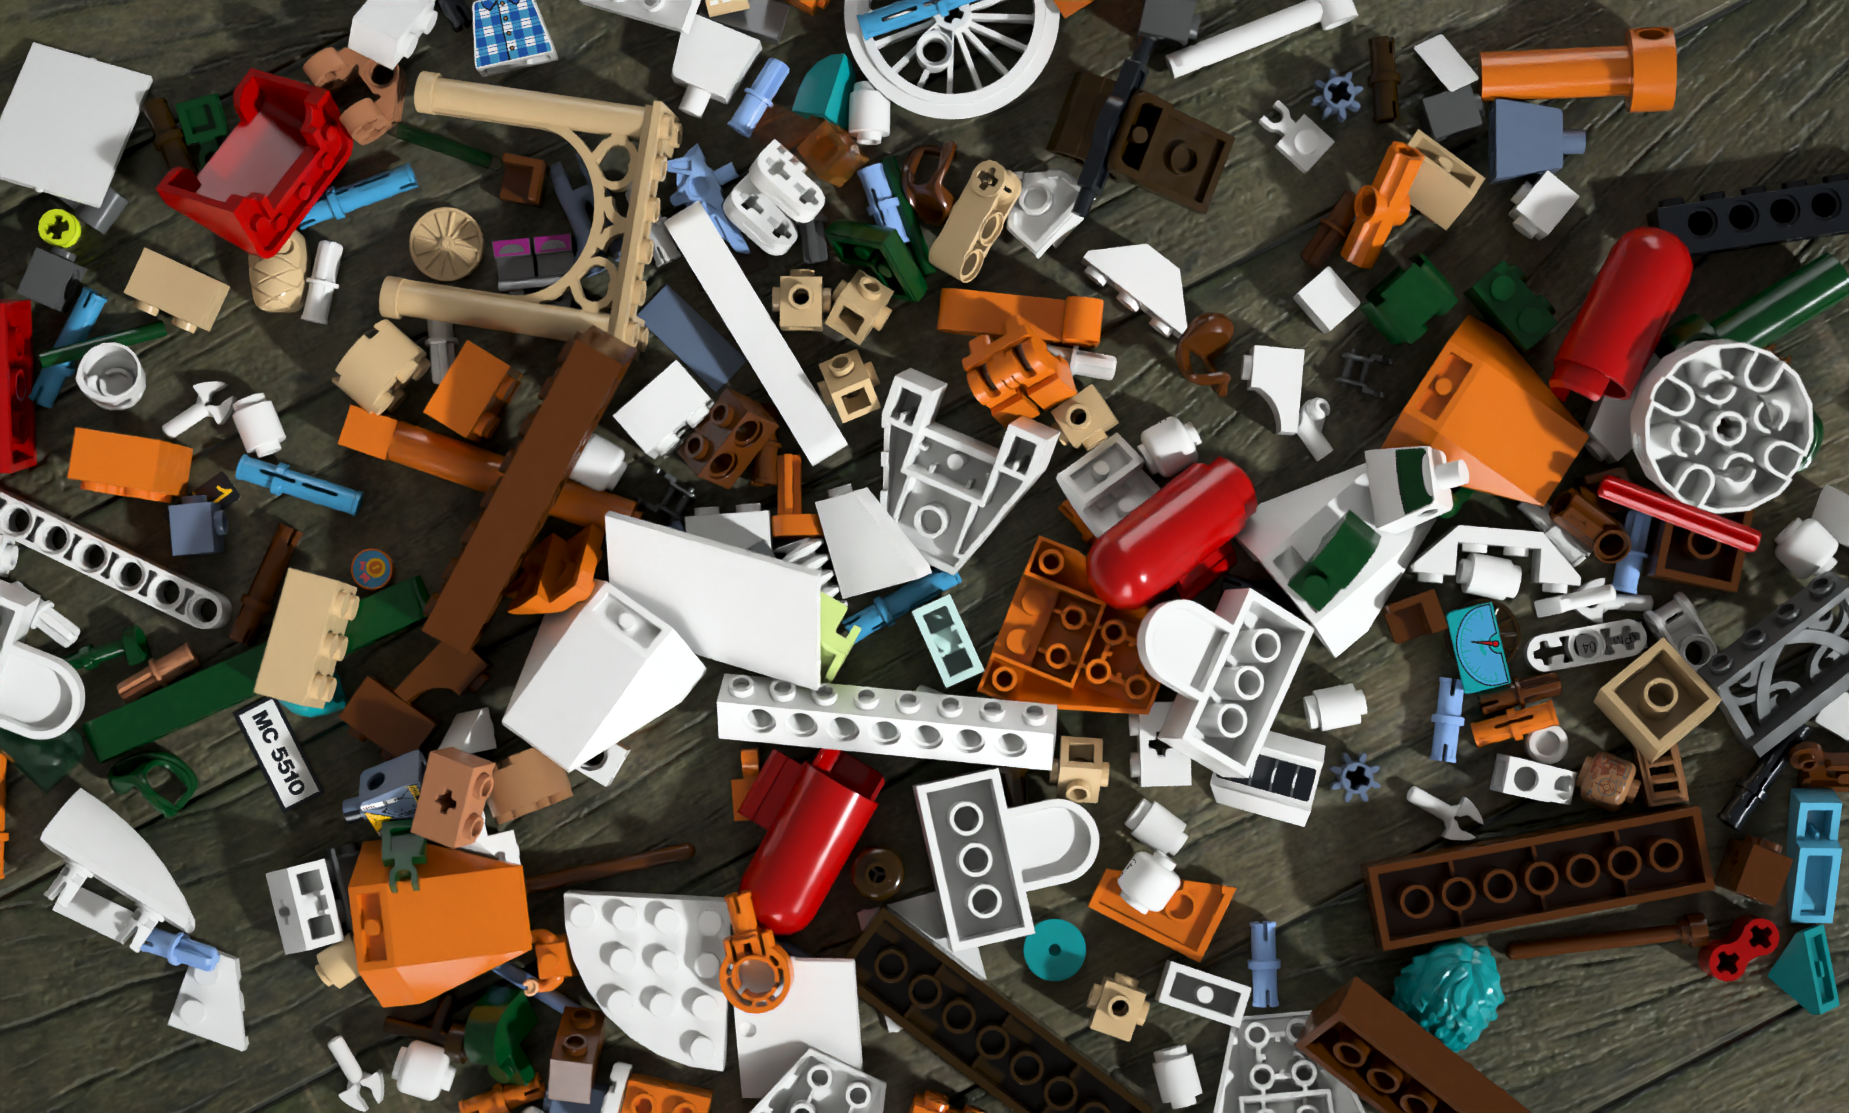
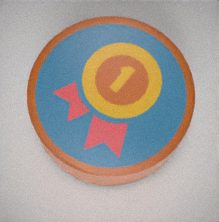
M374 548L365 549L354 557L351 564V574L354 581L360 587L368 590H379L386 587L392 581L395 574V565L390 555L385 551Z

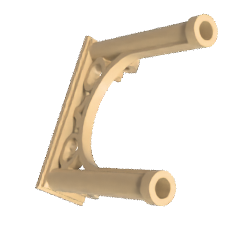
M422 71L417 78L414 92V104L418 113L540 129L552 132L566 139L582 157L591 178L594 194L593 222L587 243L576 263L560 280L546 289L528 295L516 296L387 276L383 281L379 297L381 316L399 320L403 316L562 341H568L569 338L573 339L577 331L583 334L592 325H595L637 349L632 361H639L640 352H645L647 348L649 330L644 327L645 321L636 316L638 305L642 306L646 298L647 284L642 278L645 264H650L653 256L654 243L649 237L652 223H657L660 214V198H656L658 183L665 180L667 158H673L674 148H679L682 141L683 126L679 123V118L661 101H654L653 105L646 104L645 107L447 79L443 78L440 73ZM573 131L611 137L604 139L592 152L587 144ZM632 140L639 142V148L632 143ZM619 147L627 149L630 154L627 175L619 181L607 180L600 164L611 150ZM607 189L614 193L625 192L631 189L627 218L622 217L618 213L615 198L612 196L608 197ZM607 219H609L614 225L607 227ZM624 236L619 267L610 260L597 256L599 250L607 252L609 245L615 239ZM604 267L610 275L608 292L603 299L591 302L586 298L580 280L591 269ZM571 290L575 301L582 306V309L546 303L561 297ZM611 308V314L603 313L604 311Z

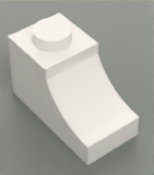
M1254 345L1250 349V355H1243L1241 380H1247V390L1257 392L1269 404L1275 418L1276 434L1293 436L1298 433L1305 350Z

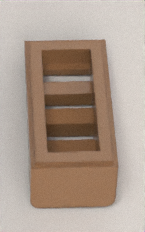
M1632 744L1637 780L1641 781L1639 787L1641 805L1653 807L1689 801L1678 744L1673 745L1666 751V756L1659 757L1652 764ZM1668 765L1669 773L1650 774L1649 768ZM1671 783L1672 790L1654 792V784Z

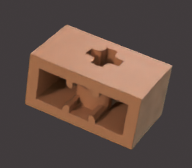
M454 747L430 751L411 833L453 849L475 843L483 829L484 819L482 814L486 799L493 789L494 779L492 774L495 763Z

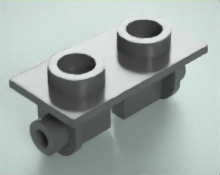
M355 842L339 846L340 855L337 856L334 848L323 851L343 931L353 930L348 886L360 850L356 849Z

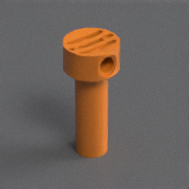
M1671 26L1628 28L1625 34L1624 45L1480 52L1478 59L1479 95L1482 102H1493L1495 99L1519 101L1624 96L1628 113L1671 111L1675 102L1677 86V52L1674 31Z

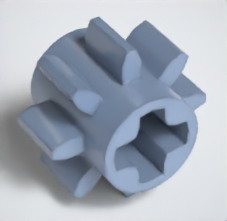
M1331 69L1327 73V84L1321 80H1316L1313 84L1314 89L1319 91L1320 94L1312 99L1310 104L1311 106L1319 105L1324 111L1321 116L1322 120H1325L1329 115H1337V119L1342 123L1346 119L1347 114L1345 110L1347 108L1353 112H1357L1360 109L1361 105L1353 99L1362 92L1363 86L1354 87L1350 81L1352 72H1348L1345 77H1337L1336 72ZM1336 88L1343 91L1341 100L1337 104L1330 100L1332 92Z
M1360 752L1356 761H1352L1347 753H1341L1343 763L1339 768L1329 766V770L1336 773L1337 780L1329 785L1330 789H1344L1343 801L1346 802L1351 800L1353 793L1358 794L1362 801H1368L1366 791L1370 787L1380 788L1381 786L1373 781V773L1377 772L1380 767L1378 765H1365L1366 753ZM1359 766L1358 773L1364 776L1361 784L1354 783L1352 788H1350L1351 781L1345 778L1348 770L1355 771Z

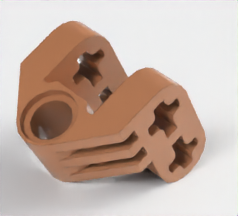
M333 47L323 49L313 55L302 67L314 86L327 89L330 94L339 91L361 76L372 93L378 98L375 102L370 98L356 102L345 110L339 118L351 137L360 145H366L376 140L401 122L407 76L399 64L393 69L394 76L392 80L385 85L376 84V75L385 66L347 47L338 52Z

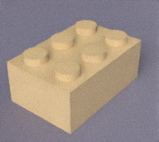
M288 569L253 693L302 706L324 709L325 702H330L335 693L337 679L333 677L336 663L343 660L347 650L348 637L344 636L348 620H354L358 611L360 598L356 596L357 587L296 569Z

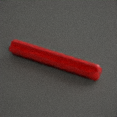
M1604 476L1598 486L1597 494L1599 497L1743 551L1754 552L1759 545L1761 539V532L1759 530L1680 502L1615 476Z

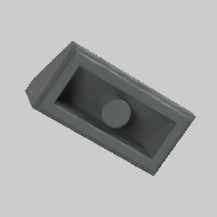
M705 0L703 1L698 15L760 41L779 46L790 5L773 0H748L750 9L709 17Z

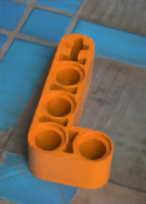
M942 288L937 331L977 337L979 335H989L991 338L999 339L1004 336L1002 328L1004 321L1015 315H1020L1030 325L1033 332L1046 344L1072 347L1078 345L1082 348H1096L1100 343L1104 301L1080 296L1066 297V300Z

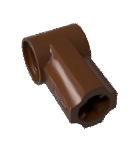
M1574 488L1562 491L1553 501V506L1548 513L1551 520L1591 548L1600 561L1616 563L1628 555L1631 549L1630 537L1615 514L1603 511ZM1614 534L1610 539L1601 541L1606 535Z

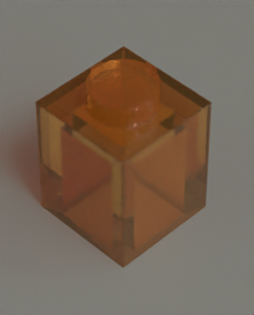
M827 120L796 148L820 179L838 187H841L870 160L845 129Z

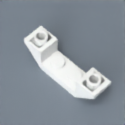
M1465 525L1452 526L1416 556L1407 567V573H1418V581L1443 583V576H1452L1456 573L1458 544H1462V552L1486 554L1487 546L1503 547V555L1528 557L1529 550H1533L1530 583L1542 584V592L1567 594L1568 586H1581V576L1543 532Z
M486 707L456 714L439 749L454 747L471 754L497 748L494 737V725L491 721L489 708ZM484 811L482 814L484 819L483 829L476 842L455 848L521 865L520 852L514 830L487 834Z

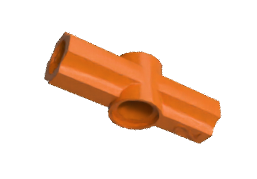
M1393 141L1384 156L1372 185H1364L1357 192L1354 200V212L1357 218L1340 253L1347 262H1351L1360 268L1372 269L1392 227L1400 226L1407 220L1411 205L1408 192L1425 158L1418 149L1403 142Z

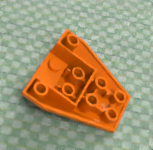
M1469 314L1446 343L1404 407L1380 449L1429 446L1444 452L1447 463L1460 459L1466 463L1469 471V482L1459 487L1544 507L1590 436L1503 334Z
M1039 535L989 656L977 691L1000 700L1058 705L1057 709L1149 715L1161 682L1154 679L1144 668L1137 648L1139 627L1149 610L1145 607L1138 610L1115 609L1099 599L1087 580L1086 557L1078 550Z
M382 839L363 842L348 886L357 969L383 1008L425 1003L533 949L523 865L427 842V863L414 864L420 879V891L413 890L410 877H402L397 884L398 893H392L389 887V873L394 866L384 867L382 861Z

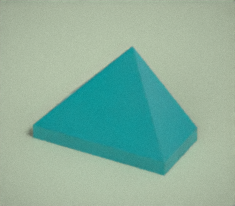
M1815 924L1794 935L1767 977L1812 1015H1821L1840 1006L1825 927L1824 924Z

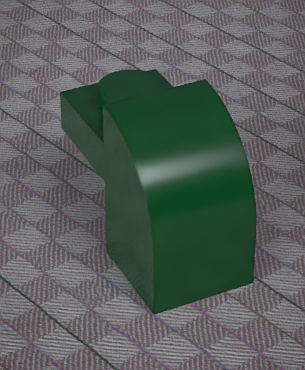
M1349 509L1323 536L1317 550L1289 579L1287 585L1320 612L1342 588L1345 590L1360 573L1377 549L1381 536Z
M492 985L476 1003L468 1017L464 1033V1046L469 1062L488 1065V1072L496 1081L504 1084L511 1083L527 1086L536 1073L523 1052L520 1043L539 1020L522 990Z

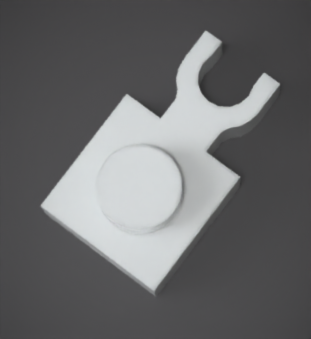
M1277 100L1273 108L1281 114V121L1279 123H1272L1266 116H1263L1258 123L1267 131L1276 132L1282 137L1275 148L1300 171L1306 174L1335 141L1305 114L1297 122L1293 121L1288 108Z

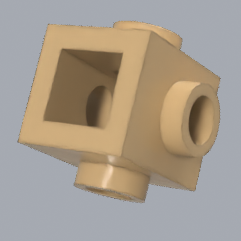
M790 270V276H780V287H773L772 311L780 312L781 330L823 331V313L831 312V288H824L823 278L815 277L814 270ZM800 295L809 297L808 301L802 305L795 303L796 298Z
M858 270L849 283L842 279L831 296V302L834 303V306L824 324L856 344L861 345L872 328L880 331L892 312L887 307V304L894 291L883 285L876 278L870 277L861 270Z
M857 349L839 354L830 360L818 364L825 379L817 383L826 406L835 404L842 423L881 408L873 388L880 384L871 361L863 364Z
M1093 384L1080 392L1077 391L1076 395L1058 404V407L1051 411L1056 422L1050 426L1060 431L1058 439L1063 446L1071 443L1077 450L1085 447L1089 451L1100 445L1108 438L1105 432L1119 424L1115 415ZM1081 415H1086L1085 422L1077 425L1078 418Z
M1061 736L1058 758H1053L1052 771L1049 770V783H1056V798L1077 803H1098L1100 787H1108L1109 762H1103V739Z
M1116 972L1114 979L1104 976L1101 985L1094 983L1086 1007L1092 1009L1088 1020L1089 1027L1130 1042L1136 1024L1143 1026L1150 1007V1002L1145 1001L1146 993L1144 989L1138 987L1140 981ZM1115 1001H1125L1124 1005L1121 1008H1112V1005Z

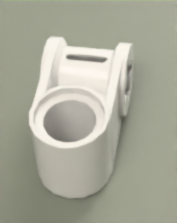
M1678 591L1675 593L1672 601L1657 610H1647L1643 613L1644 620L1654 637L1658 641L1664 637L1696 672L1711 657L1717 654L1716 645L1701 623L1697 611L1682 592ZM1677 614V616H1675L1674 618H1672L1671 620H1669V621L1666 622V620H1667L1668 618H1670V617H1672L1673 615ZM1690 642L1696 643L1702 651V658L1696 665L1690 663L1685 656V649Z

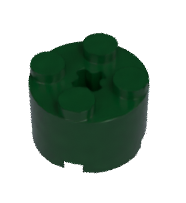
M1421 251L1408 258L1413 263L1408 269L1404 271L1398 265L1365 296L1369 302L1360 303L1358 309L1391 345L1398 344L1400 346L1405 342L1411 345L1427 331L1428 328L1425 326V322L1436 313L1439 317L1444 315L1458 302V299L1453 294L1455 291L1454 287Z

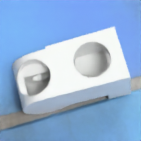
M1497 753L1490 790L1544 802L1552 801L1571 805L1577 772Z

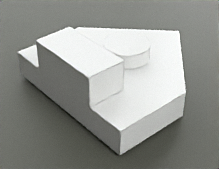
M1064 168L1047 169L1046 172H1014L1021 180L1022 190L1007 216V230L1038 259L1051 245L1057 248L1084 220L1083 217L1071 212L1080 187L1077 185L1078 180Z

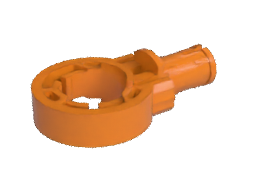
M742 890L741 895H738V891L724 896L734 934L722 941L726 957L720 968V986L726 999L739 1010L753 1014L765 1013L779 1006L791 990L794 981L793 964L788 953L775 943L772 928L763 931L757 925L751 900V891ZM747 943H751V950H749ZM747 960L766 962L774 971L776 983L769 991L754 993L746 988L740 995L737 992L742 986V981L739 979L740 965ZM783 970L784 986L782 992L775 997L773 994L780 985L777 982L782 979Z

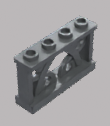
M1826 571L1821 576L1811 580L1808 586L1788 601L1780 604L1769 616L1756 626L1746 630L1739 639L1722 652L1715 654L1705 665L1697 670L1699 676L1722 699L1718 706L1730 724L1731 732L1736 740L1759 758L1849 689V639L1845 640L1839 636L1849 623V582L1831 571ZM1839 604L1838 618L1834 625L1827 630L1833 620V614L1829 610ZM1793 643L1816 644L1808 656L1806 672L1794 681L1787 678L1771 680L1776 662L1784 645ZM1737 682L1744 687H1751V690L1742 694H1732L1729 687ZM1783 689L1779 693L1775 692L1776 690ZM1751 703L1752 714L1745 718L1738 706Z

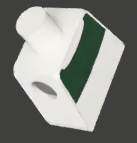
M1429 446L1365 451L1375 528L1393 534L1400 533L1450 511L1453 507L1451 488L1465 485L1469 482V471L1462 459L1447 463L1443 451Z

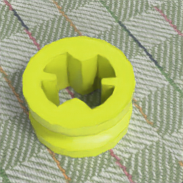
M49 210L39 220V234L45 242L52 246L63 249L74 245L80 238V222L74 215L65 210ZM62 218L61 222L69 225V231H63L61 239L57 240L58 235L51 233V227L57 226L58 219Z

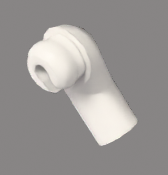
M1318 397L1306 401L1301 407L1297 433L1316 461L1321 460L1334 450L1321 433L1325 418L1330 413V406L1325 399Z

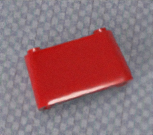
M251 68L233 92L234 108L241 120L197 176L191 169L180 166L175 167L166 174L156 187V190L163 201L172 209L247 253L269 259L280 251L346 164L352 154L353 138L348 133L347 128L340 122L339 118L342 114L329 90Z

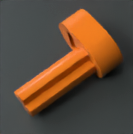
M777 455V515L771 517L772 539L802 540L808 537L825 539L819 515L802 514L801 455Z

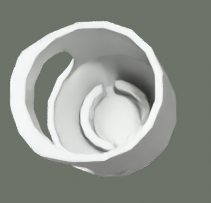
M116 342L97 345L83 356L78 366L77 384L82 392L100 408L109 411H123L134 406L143 396L146 388L144 370L137 355L125 345Z

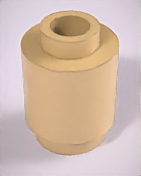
M352 931L344 935L343 941L333 943L317 954L319 964L315 966V970L327 986L334 984L337 988L341 989L360 976L357 969Z

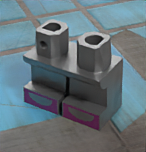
M572 234L533 237L534 242L530 238L493 241V253L499 277V292L505 295H528L546 289L556 283L574 265L573 261L577 252L576 239ZM569 290L548 304L573 308L574 296L572 291Z

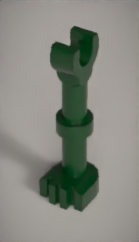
M134 625L122 630L121 639L95 647L93 644L81 646L79 652L60 658L69 663L75 670L80 668L91 670L99 667L100 662L125 655L129 666L147 662L152 655L144 631L139 625Z

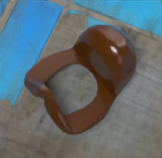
M948 141L947 144H944L943 148L934 145L915 147L908 154L902 167L901 185L905 197L915 214L930 225H945L950 211L956 202L950 191L942 185L951 161L957 158V144L954 141ZM922 155L940 157L938 168L931 179L925 184H916L915 174Z
M1216 312L1200 314L1187 326L1175 351L1176 361L1183 376L1188 381L1198 385H1211L1212 390L1221 398L1228 394L1227 389L1231 376L1227 372H1218L1213 360L1228 346L1233 337L1234 325L1228 316ZM1189 352L1196 354L1201 359L1209 374H1194Z

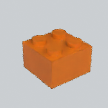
M467 340L423 412L461 436L480 444L483 437L489 440L496 431L501 421L497 414L504 403L511 404L520 392L523 383L518 380L522 373Z

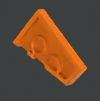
M1104 869L1087 904L1088 907L1199 963L1237 889L1233 886L1180 879L1179 888L1161 911L1153 912L1149 910L1147 914H1143L1119 896L1122 889L1118 885V877L1123 870Z

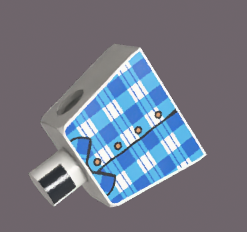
M479 0L473 2L475 66L482 77L559 60L535 0Z

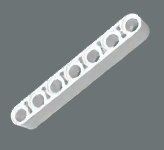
M696 201L665 220V226L812 466L846 447L848 443L700 201Z
M0 487V534L196 628L218 629L225 626L231 619L233 612L232 604L223 594ZM25 510L29 515V524L25 530L20 532L16 527L15 519L20 511ZM62 528L67 535V541L63 548L58 550L53 545L52 537L57 529ZM98 545L104 551V561L99 567L95 568L90 562L89 555L91 550ZM136 563L142 571V577L138 584L132 586L128 582L126 574L128 568ZM171 581L177 584L180 592L178 599L172 604L168 603L164 598V588ZM208 599L214 601L217 606V614L210 622L203 619L201 615L202 604Z

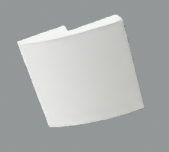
M1118 433L1109 437L1060 472L1056 477L1068 501L1096 538H1099L1161 489L1142 470L1145 460Z

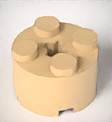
M388 319L381 320L373 326L379 331L373 338L363 335L350 348L335 370L340 376L332 378V382L369 414L374 412L377 416L386 409L390 413L393 412L407 396L403 391L412 379L415 381L419 380L428 371L432 363L426 358L427 353Z

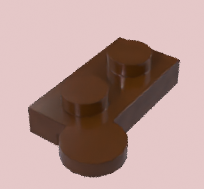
M1802 742L1790 749V763L1793 767L1799 769L1796 778L1798 788L1833 789L1835 792H1849V753L1823 752L1822 747L1815 742Z

